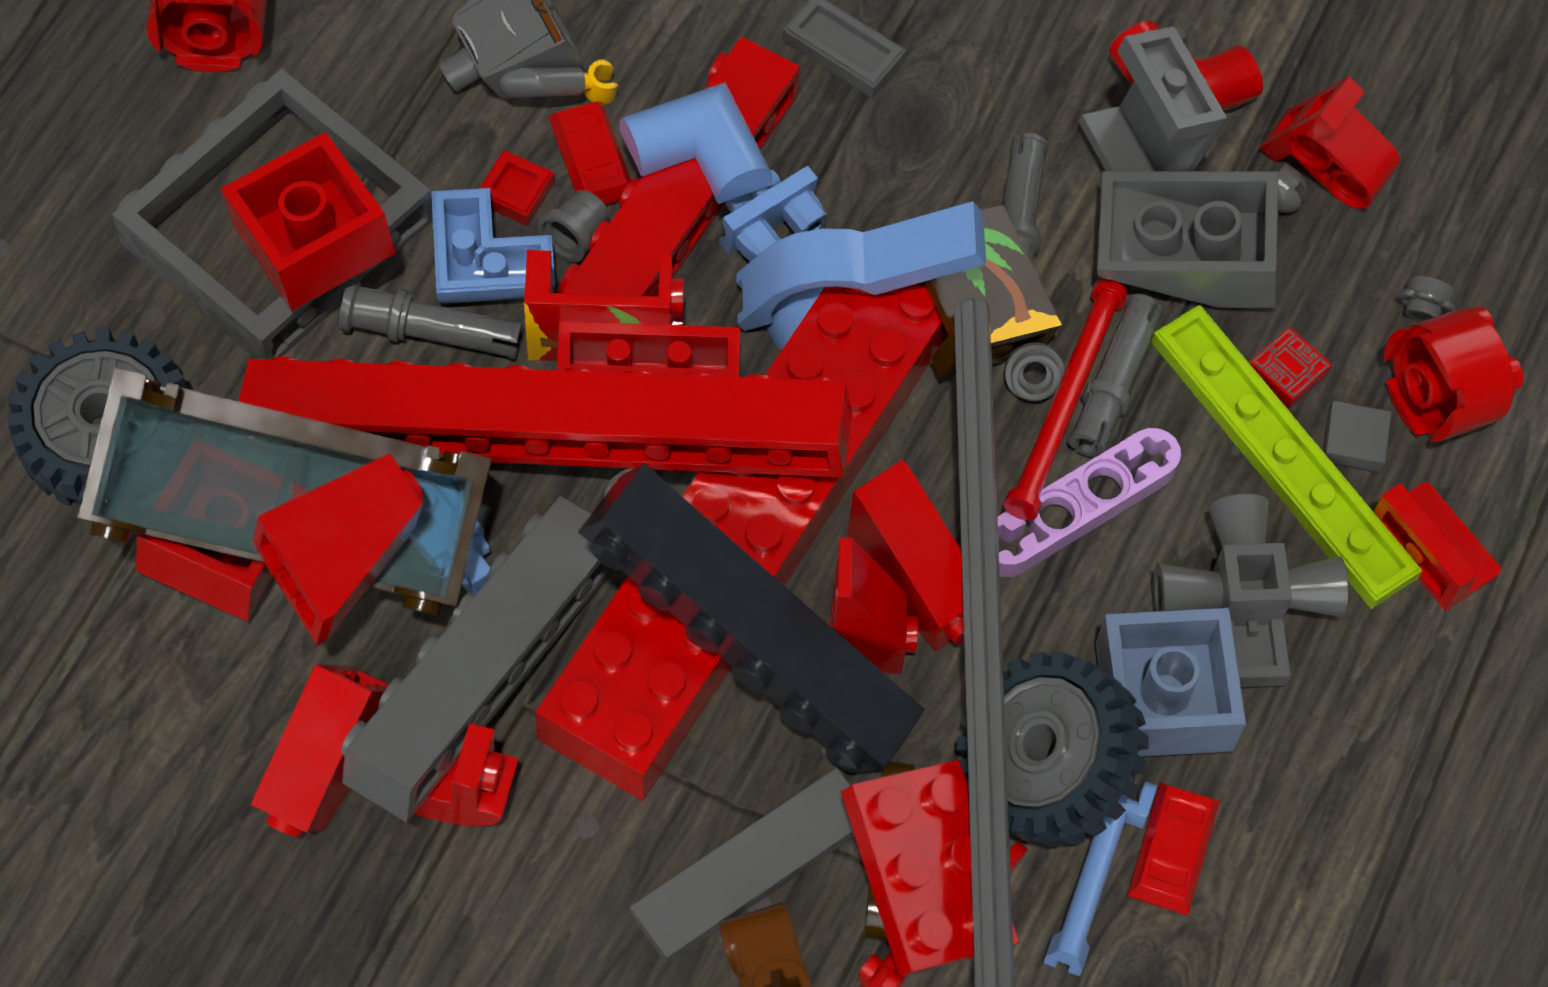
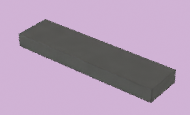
M837 768L630 906V915L666 964L718 930L721 921L740 915L854 837L840 792L849 787L850 784Z

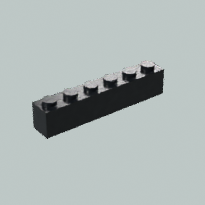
M645 463L622 474L579 529L578 533L591 543L590 550L599 561L610 568L621 569L639 585L638 592L644 600L657 609L671 612L687 626L685 632L695 644L707 651L717 652L734 667L732 670L733 675L740 683L755 692H763L780 707V716L793 728L812 734L827 747L825 751L827 757L839 768L857 774L885 768L925 710Z

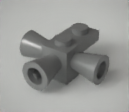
M1249 493L1234 494L1220 498L1209 507V513L1222 546L1213 571L1160 562L1156 563L1153 578L1155 612L1229 608L1240 686H1286L1291 677L1283 622L1288 608L1344 617L1348 605L1347 570L1341 556L1288 568L1285 543H1266L1269 500L1264 496Z

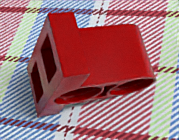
M1350 76L1289 108L1259 147L1275 163L1292 155L1335 198L1343 204L1357 209L1367 208L1373 202L1400 164V157L1394 146L1354 107L1365 91Z

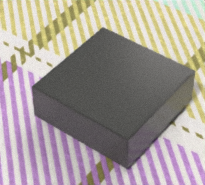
M1333 401L1328 413L1323 452L1333 464L1381 473L1386 461L1391 411Z

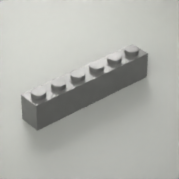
M559 496L545 514L538 511L530 518L521 534L520 544L511 554L504 551L496 558L488 571L486 584L476 595L469 592L461 599L452 615L451 625L442 636L433 634L427 639L420 649L415 661V667L405 679L396 677L388 685L380 699L379 710L370 721L366 723L361 720L350 730L341 747V754L345 756L342 782L344 785L406 823L459 759L469 723L482 727L488 724L613 570V568L606 566L593 555L590 550L591 543L578 533L591 513Z

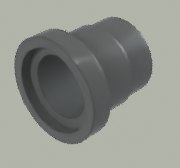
M579 190L558 209L548 210L539 219L537 224L538 233L540 236L552 235L553 253L568 262H579L590 252L589 244L599 224L603 220L609 221V212L605 204L596 195L589 191Z

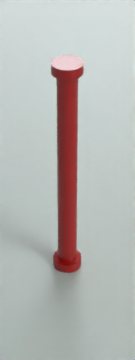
M1100 279L1095 283L1091 292V298L1094 301L1021 478L1017 487L1009 490L1003 506L1009 514L1018 519L1033 520L1039 514L1042 506L1039 495L1113 315L1116 310L1123 308L1128 297L1126 288L1117 281Z

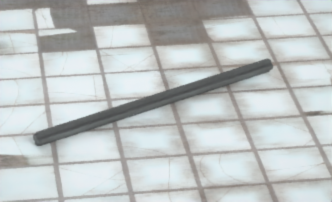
M971 298L962 300L961 304L955 307L954 321L975 987H1015L991 320L988 303Z

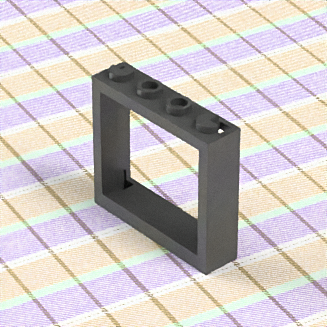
M282 68L267 81L254 85L242 103L227 116L219 117L212 121L199 140L185 152L177 153L170 157L157 176L140 190H134L127 194L118 205L117 210L112 213L120 244L255 359H273L284 356L342 303L344 291L349 280L293 311L289 309L283 298L279 296L257 315L155 228L287 113L316 137L326 132L347 162L390 197L380 207L386 215L396 254L433 221L431 189ZM393 256L354 276L352 279L360 280L361 285L364 284Z

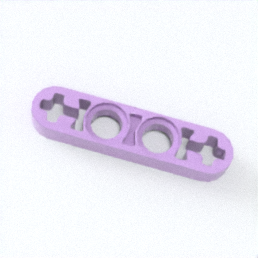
M1147 428L1138 431L1042 489L1039 495L1042 502L1040 511L1048 505L1065 507L1073 518V522L1066 528L1053 529L1042 522L1040 514L1033 520L1018 519L1007 511L999 515L998 538L1001 537L1006 543H1011L1023 536L1026 522L1031 534L1019 542L1015 556L1008 550H1003L999 553L1000 577H1013L1025 572L1166 486L1173 479L1181 458V448L1176 438L1169 432L1159 428ZM1144 450L1151 456L1158 453L1164 456L1161 467L1154 461L1148 462L1137 469L1133 480L1130 470L1138 466ZM1099 475L1108 476L1118 482L1121 493L1113 499H1101L1091 493L1088 482L1093 477Z

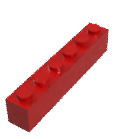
M741 36L729 54L722 52L718 55L710 69L708 84L704 89L726 82L761 151L798 98L800 66ZM696 158L642 176L641 179L637 177L632 178L621 196L619 211L611 222L603 220L599 224L589 244L590 252L581 265L574 263L568 268L561 280L558 293L658 296L660 254L672 255V278H674L725 204V202L718 204Z

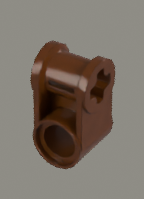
M782 902L719 923L721 938L728 961L735 976L739 979L741 987H811L810 978L799 952L791 919Z

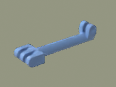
M1145 781L1139 791L1138 802L1122 795L1118 802L1126 811L1118 820L1107 816L1102 818L1107 829L1097 836H1093L1062 931L1053 935L1043 964L1056 968L1057 962L1070 965L1068 973L1080 977L1090 949L1086 938L1124 824L1127 823L1143 829L1157 785Z

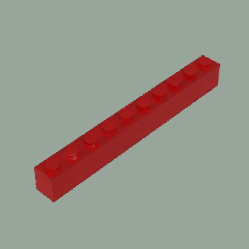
M279 356L273 359H249L238 402L416 445L440 448V454H444L445 451L459 454L460 451L491 458V462L614 468H636L645 463L650 469L824 477H844L852 420L846 381H833L821 376H813L806 379H778L762 374H750L745 377L711 376L703 372H688L684 375L651 374L637 369L619 373L592 372L580 367H571L565 370H539L522 365H510L505 368L472 367L464 363H451L446 366L414 365L406 361H392L388 364L356 363L342 358L333 359L329 362L299 361L286 356ZM240 432L250 452L286 454L290 452L291 446L289 443ZM305 448L302 454L341 456L311 448Z

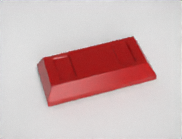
M603 101L592 102L549 115L548 119L574 192L576 193L579 190L589 191L596 195L605 206L620 202L623 191L630 182L631 177Z
M1160 781L1127 897L1179 914L1189 915L1220 800Z

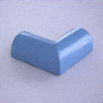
M726 82L620 118L619 131L641 176L696 158L718 204L772 185V173Z
M490 188L431 191L436 293L440 304L524 299L527 250L551 251L553 293H555L552 235L493 238Z

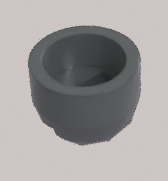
M1286 162L1278 170L1279 213H1291L1301 208L1302 201L1307 199L1309 191L1306 179Z

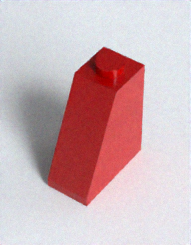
M391 453L259 515L257 518L252 543L316 646L330 638L415 530L423 505L422 490L414 475L407 469L402 471Z
M902 459L853 492L847 538H853L907 592V615L918 616V632L934 652H937L951 641L955 645L964 643L962 551L912 470Z
M315 664L251 802L252 806L268 813L265 821L268 825L294 837H301L303 831L326 830L350 789L342 783L345 756L341 754L342 744L357 722L362 720L368 723L379 710L380 699L389 683L352 665Z

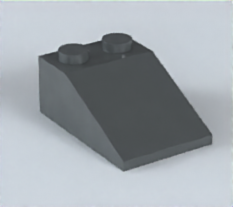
M1102 172L1098 277L1217 308H1276L1278 172Z

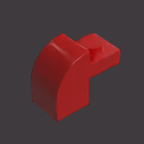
M469 723L459 759L413 815L462 826L482 827L498 823L503 814L518 758L494 752V729Z

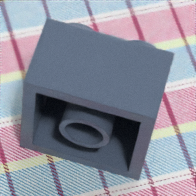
M1229 608L1105 614L1095 643L1098 667L1122 683V686L1131 692L1137 701L1134 706L1143 713L1146 724L1139 727V729L1148 735L1149 749L1138 751V755L1145 757L1233 752L1246 726Z

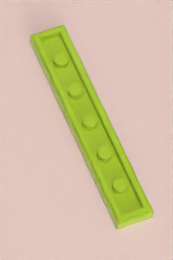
M1201 305L1154 332L1151 340L1153 346L1327 557L1341 556L1343 558L1348 582L1371 610L1419 578L1422 569Z

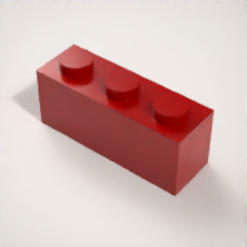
M559 321L557 370L580 367L592 372L624 373L627 370L637 369L651 374L684 375L688 372H703L711 376L739 377L740 327Z

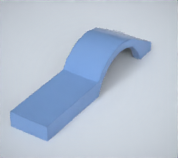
M972 201L866 232L852 229L822 228L795 233L778 240L736 273L737 284L742 288L743 310L737 314L738 325L745 331L773 323L772 312L780 301L794 293L812 288L839 286L861 289L877 295L986 265L983 212Z

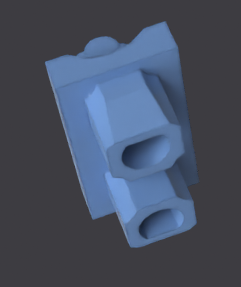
M808 166L782 182L777 173L771 170L773 177L771 186L725 202L731 213L723 217L722 223L725 229V236L719 239V244L728 256L740 251L751 262L771 244L781 240L773 229L785 221L794 233L822 229L825 226L827 214L815 195L818 178Z

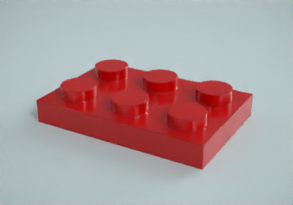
M955 760L856 783L840 791L900 978L974 958L969 788L960 761ZM1012 921L1014 946L1019 943V940Z

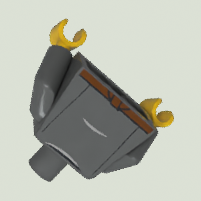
M466 0L463 7L454 14L452 23L465 47L440 62L439 66L455 91H460L482 77L484 82L501 98L580 96L584 91L587 99L591 102L603 101V104L606 105L615 99L619 85L613 82L609 84L599 82L611 79L613 66L606 60H598L590 65L588 73L583 72L580 67L585 64V61L552 0Z

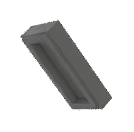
M809 0L783 29L782 35L784 43L872 99L906 59L907 50L827 0Z

